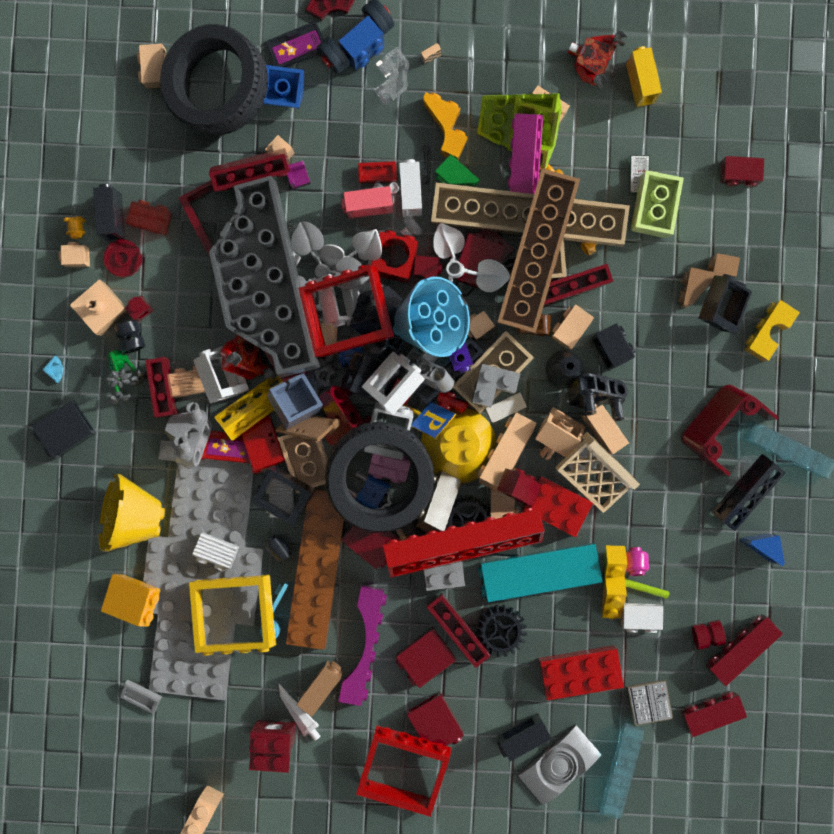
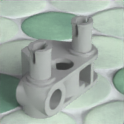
M194 402L187 405V412L170 416L165 428L168 438L177 446L175 453L176 463L181 464L187 469H192L199 465L212 430V425L208 420L206 412L200 410L196 402L195 405Z

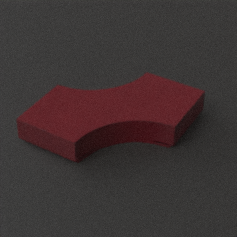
M310 0L305 11L323 21L327 15L333 12L348 14L356 0Z

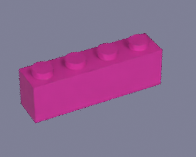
M515 114V118L512 120L514 135L511 139L512 157L509 161L511 177L508 179V188L511 192L535 194L539 180L543 115Z

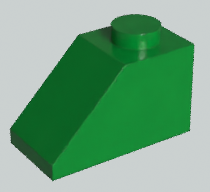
M451 154L435 171L438 183L476 187L479 183V179Z

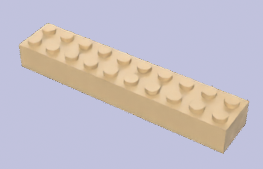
M436 183L431 222L436 225L443 223L453 227L523 235L534 194ZM574 199L563 239L623 247L630 206Z

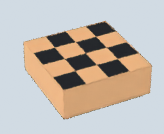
M438 43L422 51L421 60L424 65L441 55V48Z

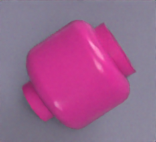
M640 547L630 548V551L626 552V572L629 573V576H644L645 572L649 570L648 553L642 551Z

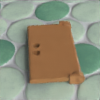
M314 415L287 430L281 424L276 429V432L293 435L301 440L320 441L329 431L336 429L340 425V420Z

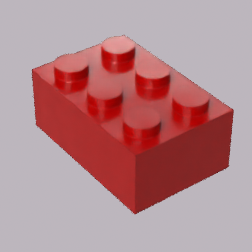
M539 476L536 482L541 484L534 505L525 504L522 510L533 508V510L539 509L541 520L576 537L593 502Z

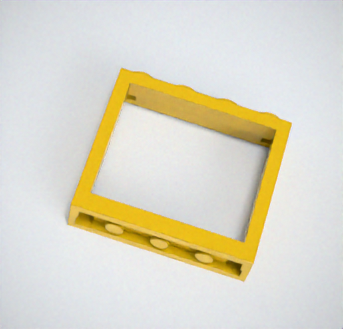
M270 575L203 579L189 582L195 653L202 652L203 656L213 655L214 652L221 651V654H231L234 650H239V653H249L251 649H258V652H267L269 648L276 645ZM258 585L263 641L206 645L201 589Z

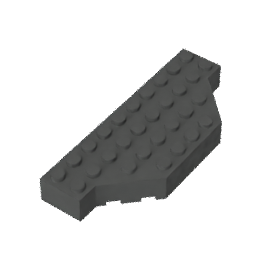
M272 176L235 185L234 190L238 203L234 210L235 213L230 221L226 223L215 246L213 245L209 251L226 328L271 354L276 373L280 377L320 368L318 358L314 354L298 289L301 285L277 182Z

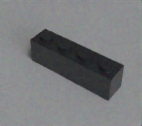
M469 338L465 343L474 364L484 352ZM457 356V360L459 362H462L464 360V356ZM450 358L440 365L454 381L462 375L459 371H454ZM421 383L414 391L427 406L440 394V391L424 383Z

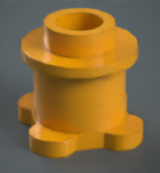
M81 216L63 218L64 222H67L68 231L66 235L70 236L71 239H80L82 235L86 234L83 231V223L86 222V219H83Z

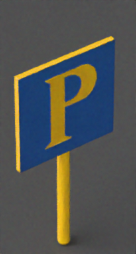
M430 402L422 413L405 404L402 405L419 415L411 427L435 439L456 415L433 402Z

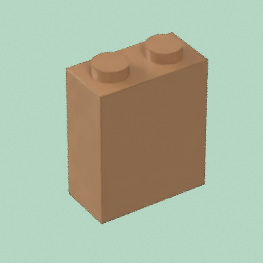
M327 660L303 692L296 705L312 717L341 679L343 673L340 670L341 667L336 662L332 661L330 663Z

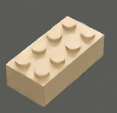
M505 331L470 368L471 370L466 372L454 384L452 389L480 414L486 407L471 402L481 365L485 364L520 373L534 357ZM496 389L494 399L501 393L500 390Z

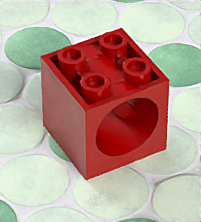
M390 230L380 231L379 237L382 252L392 245H399L403 247L406 254H409V258L405 264L403 263L398 268H391L386 266V262L384 259L381 260L380 256L378 260L372 261L371 266L377 267L379 277L408 284L418 249V241L415 240V237L409 235L400 237L396 236V232Z

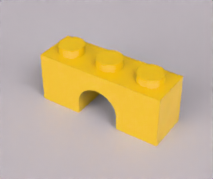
M782 300L775 303L772 302L768 306L766 317L759 320L755 327L757 331L754 335L751 334L745 342L747 346L744 350L762 362L769 361L779 346L770 337L771 328L777 326L782 330L789 329L800 313Z

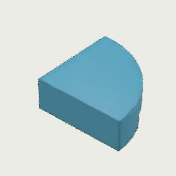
M54 356L43 368V371L57 383L62 378L63 366L60 359Z

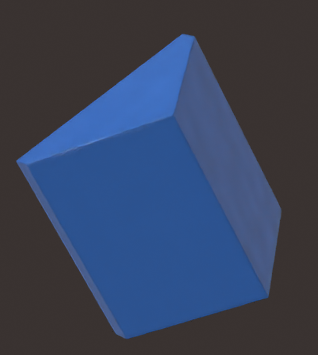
M266 65L268 89L263 104L299 109L304 93V70Z
M767 533L744 537L740 540L769 562L780 566L785 564L779 535Z

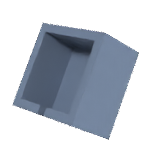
M304 373L289 379L287 384L283 382L269 389L267 395L269 402L286 430L320 413L323 406Z

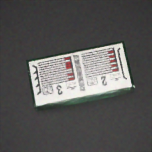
M630 155L629 194H637L641 174L646 170L649 171L650 155Z

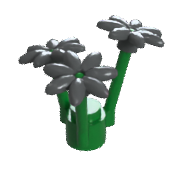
M114 350L107 354L112 377L106 378V381L111 382L109 387H114L115 389L114 396L106 400L107 403L112 405L118 402L123 404L124 401L131 400L130 394L123 396L122 392L119 391L123 383H130L131 386L139 385L142 380H147L146 376H148L147 368L142 372L137 370L127 355H122L120 350ZM125 363L134 372L133 377H131V373L125 374V370L122 369Z

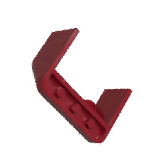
M730 384L722 386L681 435L682 443L721 476H730L731 473L717 462V459L722 454V446L715 440V437L737 411L740 410L745 415H754L758 412L767 421L778 419V416L756 397Z

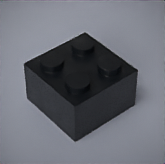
M386 285L382 289L393 330L394 316L397 307L401 304L402 297ZM372 290L359 294L350 322V326L361 335L382 330Z
M617 323L591 337L608 371L635 358L633 345L627 343L624 337L626 336L625 330L621 325L618 326Z

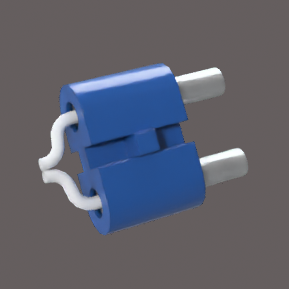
M357 471L355 477L364 481L365 484L359 493L348 487L352 497L361 505L371 509L390 507L392 504L390 501L391 493L389 492L391 485L373 477L372 474L368 477L362 472ZM388 494L387 502L389 504H384L381 508H379L382 504L383 499Z

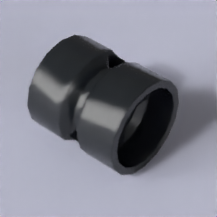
M137 320L114 326L116 337L121 340L119 347L122 354L138 351L146 347L143 336L139 335L141 328ZM133 336H134V339L127 341L126 338H130V337H133Z

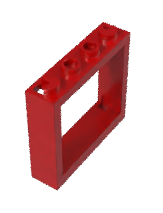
M369 264L358 266L356 271L344 270L340 272L339 276L322 277L323 281H309L305 286L298 288L315 357H325L394 337L377 267H372ZM369 276L382 330L325 345L313 293Z
M376 725L356 795L431 817L450 760L451 747L445 746L443 743L428 741L426 738L414 737L406 732H398L388 727L384 728ZM378 742L442 761L430 798L367 779Z

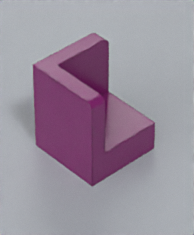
M303 161L290 164L291 169L287 175L292 189L311 184Z

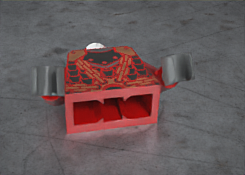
M619 31L615 35L587 38L583 47L572 42L568 53L577 57L574 68L582 82L597 85L599 89H603L601 82H607L604 72L617 47L615 44L618 43L619 46L625 45V42L620 40L623 37L627 38L623 31Z
M236 334L234 339L227 341L220 350V354L223 356L221 369L249 380L260 374H263L265 378L271 377V379H275L277 376L274 367H268L263 363L259 347Z

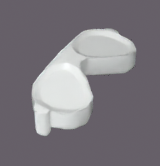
M377 182L374 184L373 188H379L383 186ZM392 182L389 185L391 194H396L399 191L396 182Z

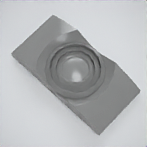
M574 725L520 772L518 777L542 805H545L560 795L573 780L585 773L597 761L601 753L577 725Z

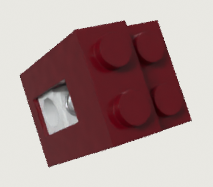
M257 720L250 732L249 770L289 773L291 749L295 742L296 722Z

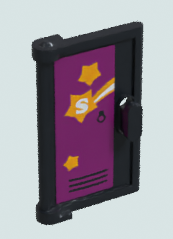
M315 20L265 42L274 61V66L288 67L319 54L316 47L323 42L324 38Z

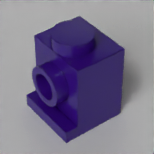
M465 342L460 349L449 355L455 372L459 371L462 374L471 370L470 367L473 366V362ZM463 355L464 360L459 362L457 356Z

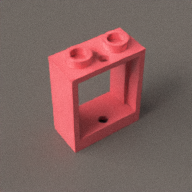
M390 186L344 192V198L341 199L343 213L348 215V219L394 213Z

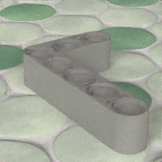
M460 295L461 298H462V300H463L464 305H467V306H468L469 315H470V313H471V307H470L469 304L466 302V300L464 299V297H463L462 295ZM414 346L406 358L410 361L409 365L414 363L422 370L419 373L425 378L422 383L440 392L450 391L454 386V380L443 367L434 364L438 357L431 356Z

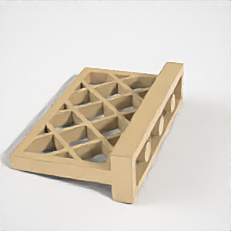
M586 432L581 437L583 441L555 468L604 513L631 487L635 490L640 484ZM586 448L588 456L586 458H579V453ZM600 461L599 468L591 469V462ZM587 462L586 470H578V463ZM574 463L573 471L565 472L563 470L568 464ZM611 472L610 479L602 480L603 473ZM598 473L597 481H589L590 474ZM586 474L585 482H577V475ZM614 483L624 484L619 490L613 491ZM610 484L609 491L601 492V485ZM597 485L595 493H588L589 486ZM608 496V500L601 505L600 497Z

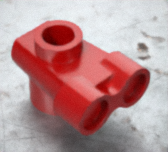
M451 391L440 392L437 401H439L438 405L451 412L454 408L463 413L466 411L469 403L455 398L457 394Z

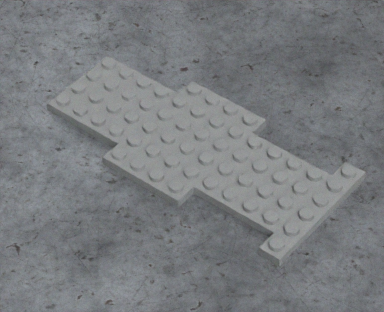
M161 440L159 459L175 461L177 446L172 441ZM211 459L200 460L199 465L192 469H187L181 464H177L168 537L159 536L158 538L154 537L148 540L143 578L144 583L160 588L159 600L153 614H158L149 682V690L152 692L226 700L232 653L221 654V651L214 652L213 655L203 656L202 652L195 653L189 582L203 579L261 575L264 549L245 547L254 480L251 464ZM274 466L262 469V472H265L267 469L270 470ZM201 533L209 534L239 546L231 569L221 571L214 568L215 564L207 562V564L196 561L197 557L192 555ZM258 585L201 589L206 645L233 643L235 624L255 625L259 593Z

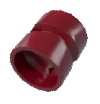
M720 620L709 621L707 625L704 623L692 625V636L698 650L709 648L710 644L714 647L726 644L725 632Z

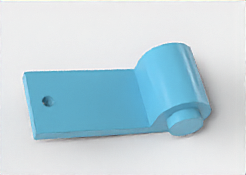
M288 581L283 587L279 584L274 593L278 596L272 606L273 614L290 585ZM274 618L276 639L281 633L282 625ZM261 626V628H260V634H261V636H262V638H263L262 626Z

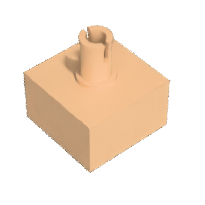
M101 280L94 283L70 304L90 329L100 336L128 313L124 308L126 306L106 283Z
M552 407L542 422L536 436V440L545 445L540 455L544 458L547 453L545 459L550 460L556 451L562 456L567 457L580 444L586 426Z

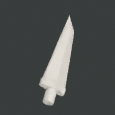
M279 684L280 697L303 736L305 737L309 734L316 741L320 737L319 733L315 730L319 726L318 723L296 705L297 702Z

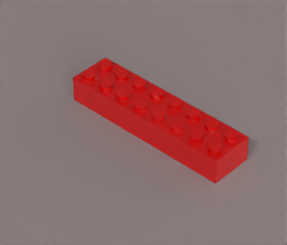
M533 508L523 510L522 513H507L497 519L489 517L480 523L468 522L462 527L450 526L441 532L429 531L420 537L412 535L402 541L390 540L387 544L383 545L389 575L392 578L541 543L545 530L539 509L533 510Z

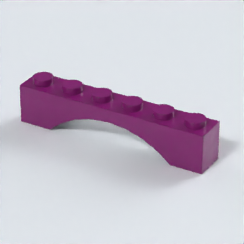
M366 585L361 586L357 606L365 624V649L357 666L343 679L339 702L362 706V701H367L368 689H365L366 682H370L372 675L369 665L374 663L376 652L372 650L373 645L378 644L380 634L376 632L377 624H382L383 613H380L381 605L385 606L387 595L384 594V589Z

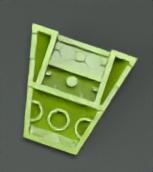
M559 93L483 95L477 134L498 145L501 144L507 147V150L512 152L511 139L514 135L512 120L515 118V114L543 115L540 167L546 169L557 140L562 111Z

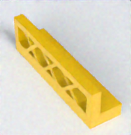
M277 375L275 379L267 378L214 417L232 441L274 411L267 395L269 389L273 388L270 387L273 382L278 380L279 383L277 385L283 383L280 376ZM262 393L259 398H255V395ZM247 404L245 408L239 410L240 406ZM231 415L230 419L224 423L222 422V419Z

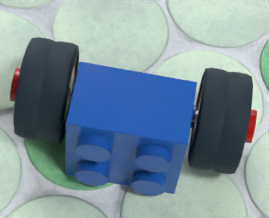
M370 0L361 8L365 19L341 38L339 45L330 37H327L317 45V51L326 67H330L337 74L341 73L350 64L357 70L359 67H365L373 55L377 56L383 51L384 35L395 26V23L387 7L378 0Z

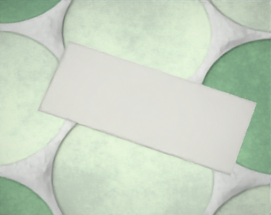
M518 393L492 405L491 408H486L492 423L527 406L521 393Z

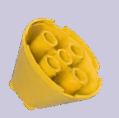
M453 408L452 412L456 415L441 434L435 439L422 433L421 442L432 461L434 475L444 471L459 479L461 483H468L478 479L481 467L483 465L487 466L489 462L487 457L490 451L497 448L496 436L490 423L481 414L468 408L465 412L461 413Z
M114 474L113 478L115 480L114 482L110 481L108 484L99 524H103V534L99 533V547L104 552L146 541L154 537L158 538L160 534L159 522L160 519L164 518L165 509L161 508V502L121 474Z

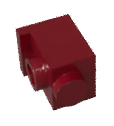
M143 296L131 298L127 302L128 305L124 307L133 320L138 322L154 311Z

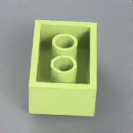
M648 170L642 173L630 231L663 238L672 236L674 234L684 178Z

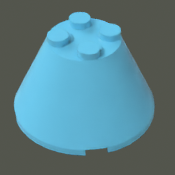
M442 277L423 279L414 286L402 304L397 307L394 316V333L431 356L445 357L452 355L453 352L460 349L464 344L470 325L468 306L463 303L460 296L462 294L461 291L452 282Z

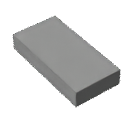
M130 680L125 682L120 694V698L152 714L156 712L162 696Z

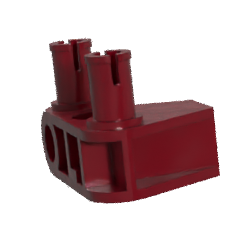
M332 386L319 396L323 404L322 408L327 415L326 418L340 420V425L324 436L329 445H336L337 441L352 428L370 423L372 417L367 416L362 419L348 396L354 393L339 386Z

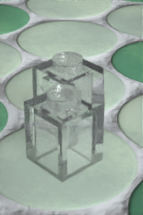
M398 47L394 48L376 63L387 78L386 81L374 90L385 106L407 89L408 81H406L409 62Z

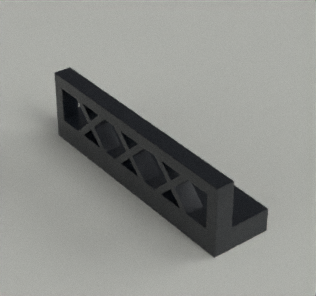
M761 454L714 508L712 513L724 524L736 531L786 472L764 454ZM776 469L777 473L770 478V475ZM763 486V489L757 493L759 487ZM750 501V504L747 507H744L746 502ZM734 516H737V519L731 524L730 521Z

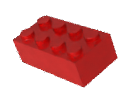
M614 645L538 658L544 694L547 700L624 688L618 649Z

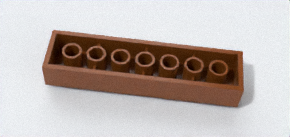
M315 490L306 506L286 644L322 650H325L345 522L332 506L327 491Z

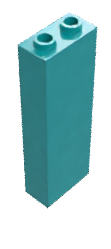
M595 543L480 562L481 567H478L479 579L483 578L484 586H481L482 596L487 598L488 602L602 582Z

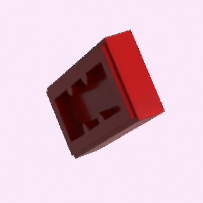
M396 161L358 163L359 183L397 182Z

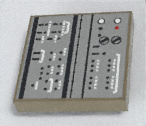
M665 679L627 686L635 726L673 719Z

